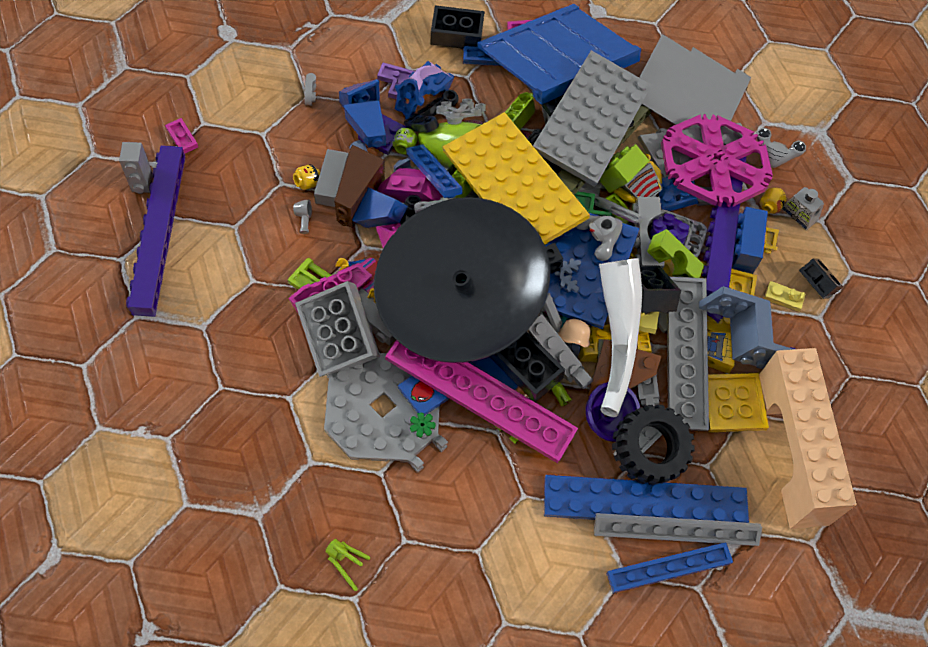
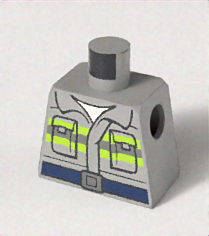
M804 187L783 206L782 210L807 231L819 220L824 203L817 197L818 192L815 189Z

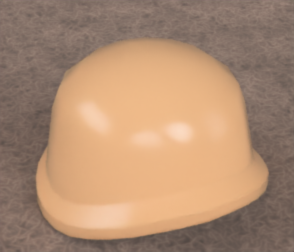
M567 320L559 332H557L566 343H575L583 347L590 345V327L581 320Z

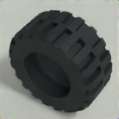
M646 405L627 414L616 426L618 431H615L613 434V439L616 442L612 444V450L617 452L614 458L616 461H620L621 465L619 468L622 472L627 471V476L630 479L637 478L638 483L655 485L676 479L688 469L686 464L691 463L693 460V456L690 454L695 452V445H692L691 442L694 440V436L689 433L688 429L691 427L688 423L682 421L684 417L680 413L675 415L674 409L670 407L665 409L664 405ZM644 427H653L664 436L667 444V454L663 462L653 463L643 455L639 446V436Z

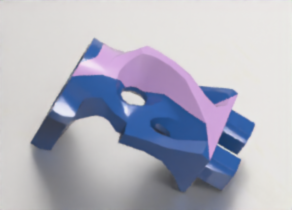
M427 61L422 67L412 72L408 79L404 80L401 84L395 85L397 100L394 109L403 112L405 119L409 118L415 113L418 105H423L425 101L423 96L425 94L435 96L439 92L449 90L454 76L450 73H445L439 65H434Z

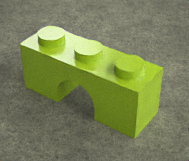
M666 229L653 235L647 252L658 263L671 259L674 264L673 277L700 278L704 264L673 234Z

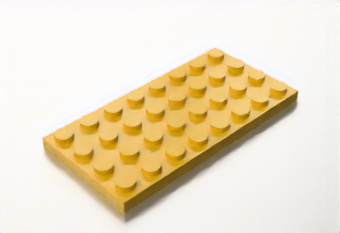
M505 112L442 146L443 152L479 198L501 203L520 213L536 229L544 245L590 218L587 210Z

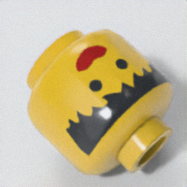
M312 164L298 167L293 174L295 185L302 190L316 187L320 170Z

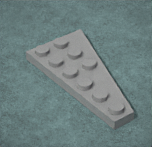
M726 126L720 127L724 145L743 137L741 133L735 132ZM701 128L682 130L683 134L703 143ZM666 132L640 135L638 140L646 153L651 156L650 160L661 170L662 178L668 177L669 174L666 175L661 147V142ZM671 149L675 164L682 165L693 160V158Z

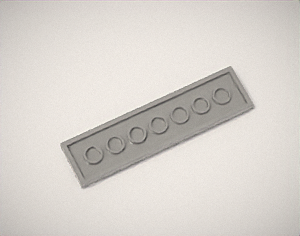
M670 277L680 288L681 294L677 312L667 313L668 408L674 409L675 415L680 413L684 417L682 421L688 423L691 427L688 430L708 431L707 311L699 309V301L707 297L706 279Z

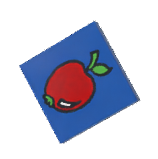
M413 376L398 385V389L417 413L423 412L424 416L450 399Z

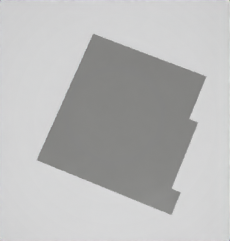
M663 34L639 77L652 85L642 104L675 125L700 114L701 118L706 114V117L711 119L712 114H714L716 117L719 115L731 121L751 79L750 76L739 69L734 73L693 47L689 51ZM693 125L686 129H694L700 127L698 125Z

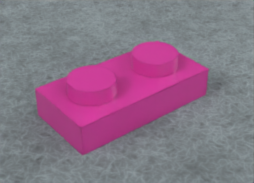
M182 118L165 125L176 146L183 147L184 154L198 148L196 140Z

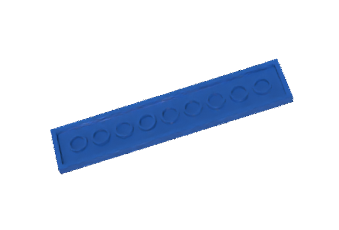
M545 475L544 517L595 520L596 513L749 523L747 488L666 482L649 485V483L641 484L634 480Z

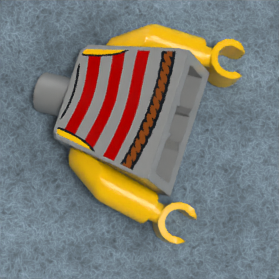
M645 154V156L650 160L651 156L649 154ZM649 161L629 183L611 193H615L622 200L632 204L636 202L638 197H657L656 194L662 190V172L653 161Z

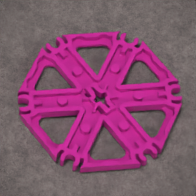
M700 114L674 125L667 130L661 142L666 175L669 174L668 179L676 178L674 186H677L678 189L714 206L717 204L721 207L723 201H725L728 207L732 203L734 207L765 192L773 174L766 144L762 146L764 141L757 142L758 135L754 134V131L719 115L716 117L712 114L711 119H708L706 114L702 118ZM698 125L701 128L703 143L683 134L682 130ZM726 126L735 132L741 133L743 137L724 145L720 127ZM671 149L693 158V160L677 165L673 161ZM752 153H759L763 168H755L739 159ZM709 174L712 191L698 187L691 181ZM730 176L753 187L737 193L732 189Z

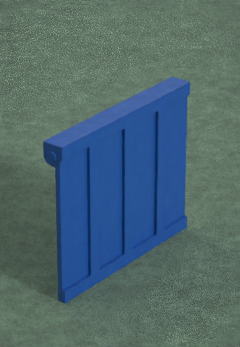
M571 4L478 42L479 49L533 90L534 99L541 105L565 94L591 50L621 68H626L639 62L641 48L636 45L633 46L580 10L576 4Z

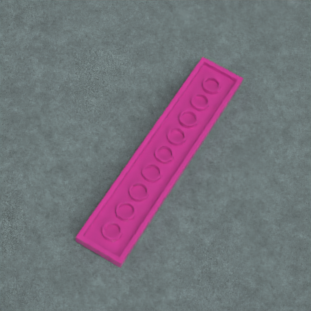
M397 340L385 356V360L556 463L559 462L578 430L576 426L468 362L449 363L431 360L410 351Z

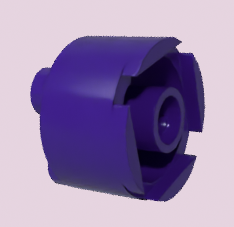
M669 213L653 220L648 235L650 240H652L653 235L667 229L683 245L685 244L689 230L688 224L676 219L674 215Z

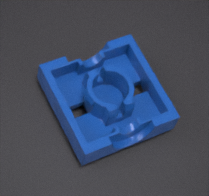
M662 178V190L659 192L662 210L673 211L699 204L697 197L674 186L676 178Z

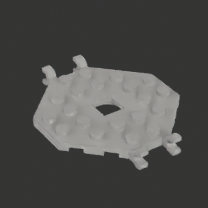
M379 353L380 357L326 375L329 381L324 431L351 460L371 459V461L396 460L408 462L418 473L424 468V462L416 456L431 442L441 452L447 448L446 444L448 441L438 434L439 406L428 413L433 416L431 422L436 423L435 429H431L432 434L427 437L423 434V437L419 438L416 436L417 431L414 433L410 431V426L413 425L410 419L412 416L418 418V413L398 389V385L412 375L385 360L387 353ZM381 395H386L396 407L382 418L370 404Z

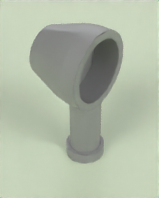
M302 200L294 204L293 210L296 216L301 217L300 233L308 234V223L312 215V205L310 200Z

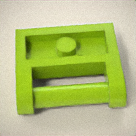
M307 258L289 277L288 283L299 290L304 285H311L320 281L307 272L309 269L322 278L332 275L314 264L312 259Z

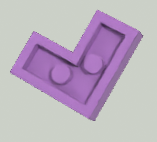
M382 63L377 79L392 83L388 97L397 99L395 85L401 84L415 71Z

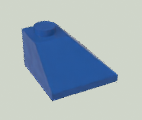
M378 79L355 84L339 91V102L343 108L346 104L378 100L380 103Z

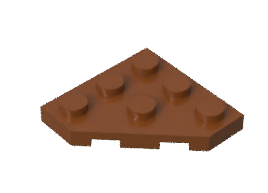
M606 339L603 341L592 377L593 382L588 390V396L596 387L609 382L612 363V341ZM636 349L628 387L632 388L655 376L661 356Z

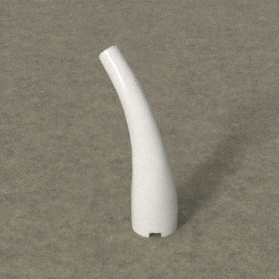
M639 258L599 264L612 337L611 372L601 412L610 417H617L628 389L636 355L642 308V281Z

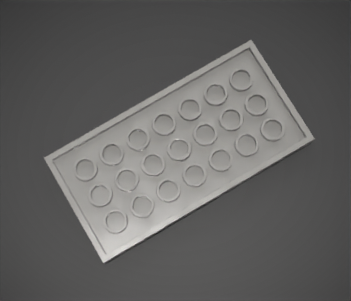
M591 50L533 147L545 159L595 187L652 85Z

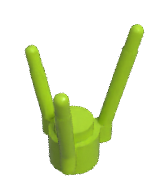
M334 539L325 551L330 555L328 560L335 565L352 589L357 591L358 588L338 563L337 559L341 561L347 557L361 567L363 563L349 554L348 551L367 560H370V556L347 545L345 542Z

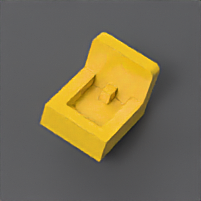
M766 227L763 253L771 254V251H777L778 229Z

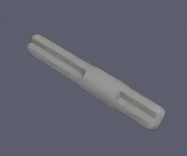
M595 195V206L632 223H641L642 215Z

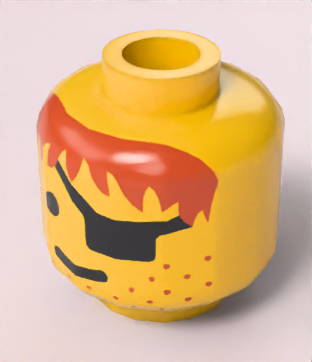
M780 188L767 189L760 199L761 208L768 211L769 214L779 213L787 201L785 192Z

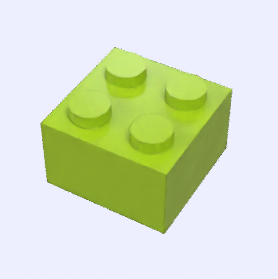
M636 144L630 148L626 146L620 153L617 152L612 156L599 181L611 193L629 183L650 160Z

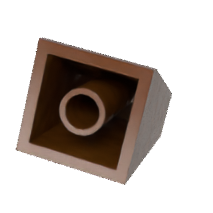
M354 145L351 146L335 197L336 221L341 225L353 228L356 222L352 221L368 187L377 191L379 185L385 180L384 159Z

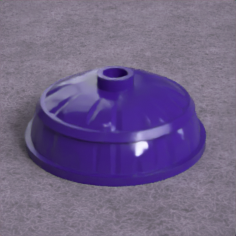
M607 382L596 387L590 394L586 404V419L590 428L599 437L607 441L616 442L613 439L614 432L618 431L616 426L627 414L639 409L640 404L634 392L628 387L618 416L610 417L606 415L605 417L601 412V406L608 387Z

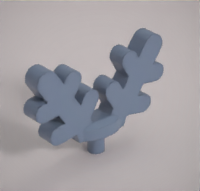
M571 258L569 264H567V261H563V267L560 268V272L555 271V275L559 276V281H561L560 287L564 288L566 285L567 292L572 290L577 293L579 287L576 286L577 281L570 280L572 278V270L578 271V266L581 265L580 260L574 261Z

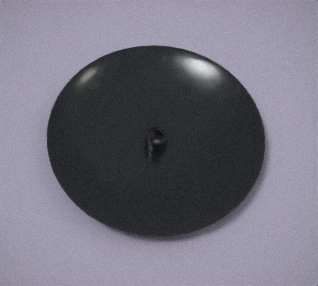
M482 198L445 200L426 207L407 219L384 246L374 276L376 306L383 323L392 336L410 351L440 362L461 363L480 360L511 346L536 321L549 291V258L545 245L536 229L527 219L512 208ZM466 279L464 283L459 284L460 280Z

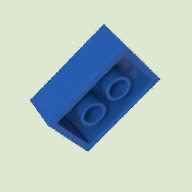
M745 207L743 213H739L731 269L750 274L755 272L763 258L768 211Z

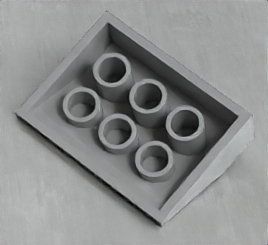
M346 281L295 303L319 377L355 367L380 357L356 284Z

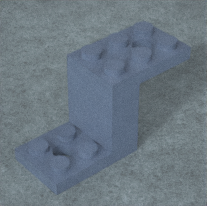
M723 286L699 301V309L730 318L733 360L763 369L776 351L794 350L774 343L771 304L769 300Z

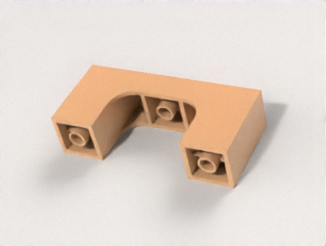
M816 348L779 350L775 352L760 372L759 377L766 414H782L792 453L793 476L790 482L781 489L790 529L830 526L857 504Z

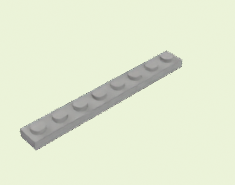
M596 513L594 525L595 536L705 543L726 542L727 544L759 546L762 532L760 523Z

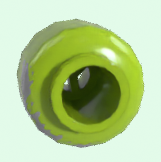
M400 128L397 130L392 141L393 147L399 154H407L406 148L416 146L418 136L410 128Z

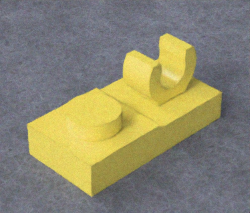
M770 281L764 299L800 312L805 293Z

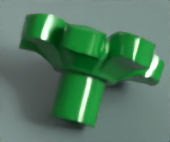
M423 412L417 414L418 418L412 416L410 422L413 425L410 426V431L412 433L417 431L416 436L422 438L423 434L427 437L432 434L431 429L436 427V423L431 422L433 416L427 414L424 417Z

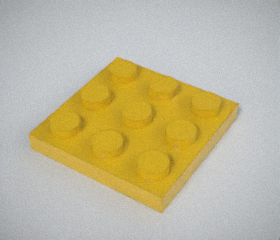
M759 373L708 375L709 432L766 431L769 428Z

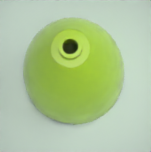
M461 122L459 124L439 123V127L431 132H419L418 141L420 145L423 144L442 166L449 168L453 163L443 152L442 146L479 127L481 124Z

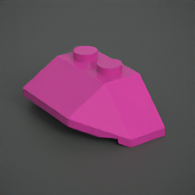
M398 168L379 185L377 190L401 203H404L410 195H417L422 201L426 202L443 198L420 169Z

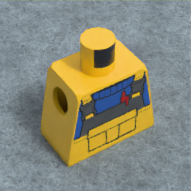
M709 331L707 332L708 366L729 374L735 363V360L732 358L731 333Z

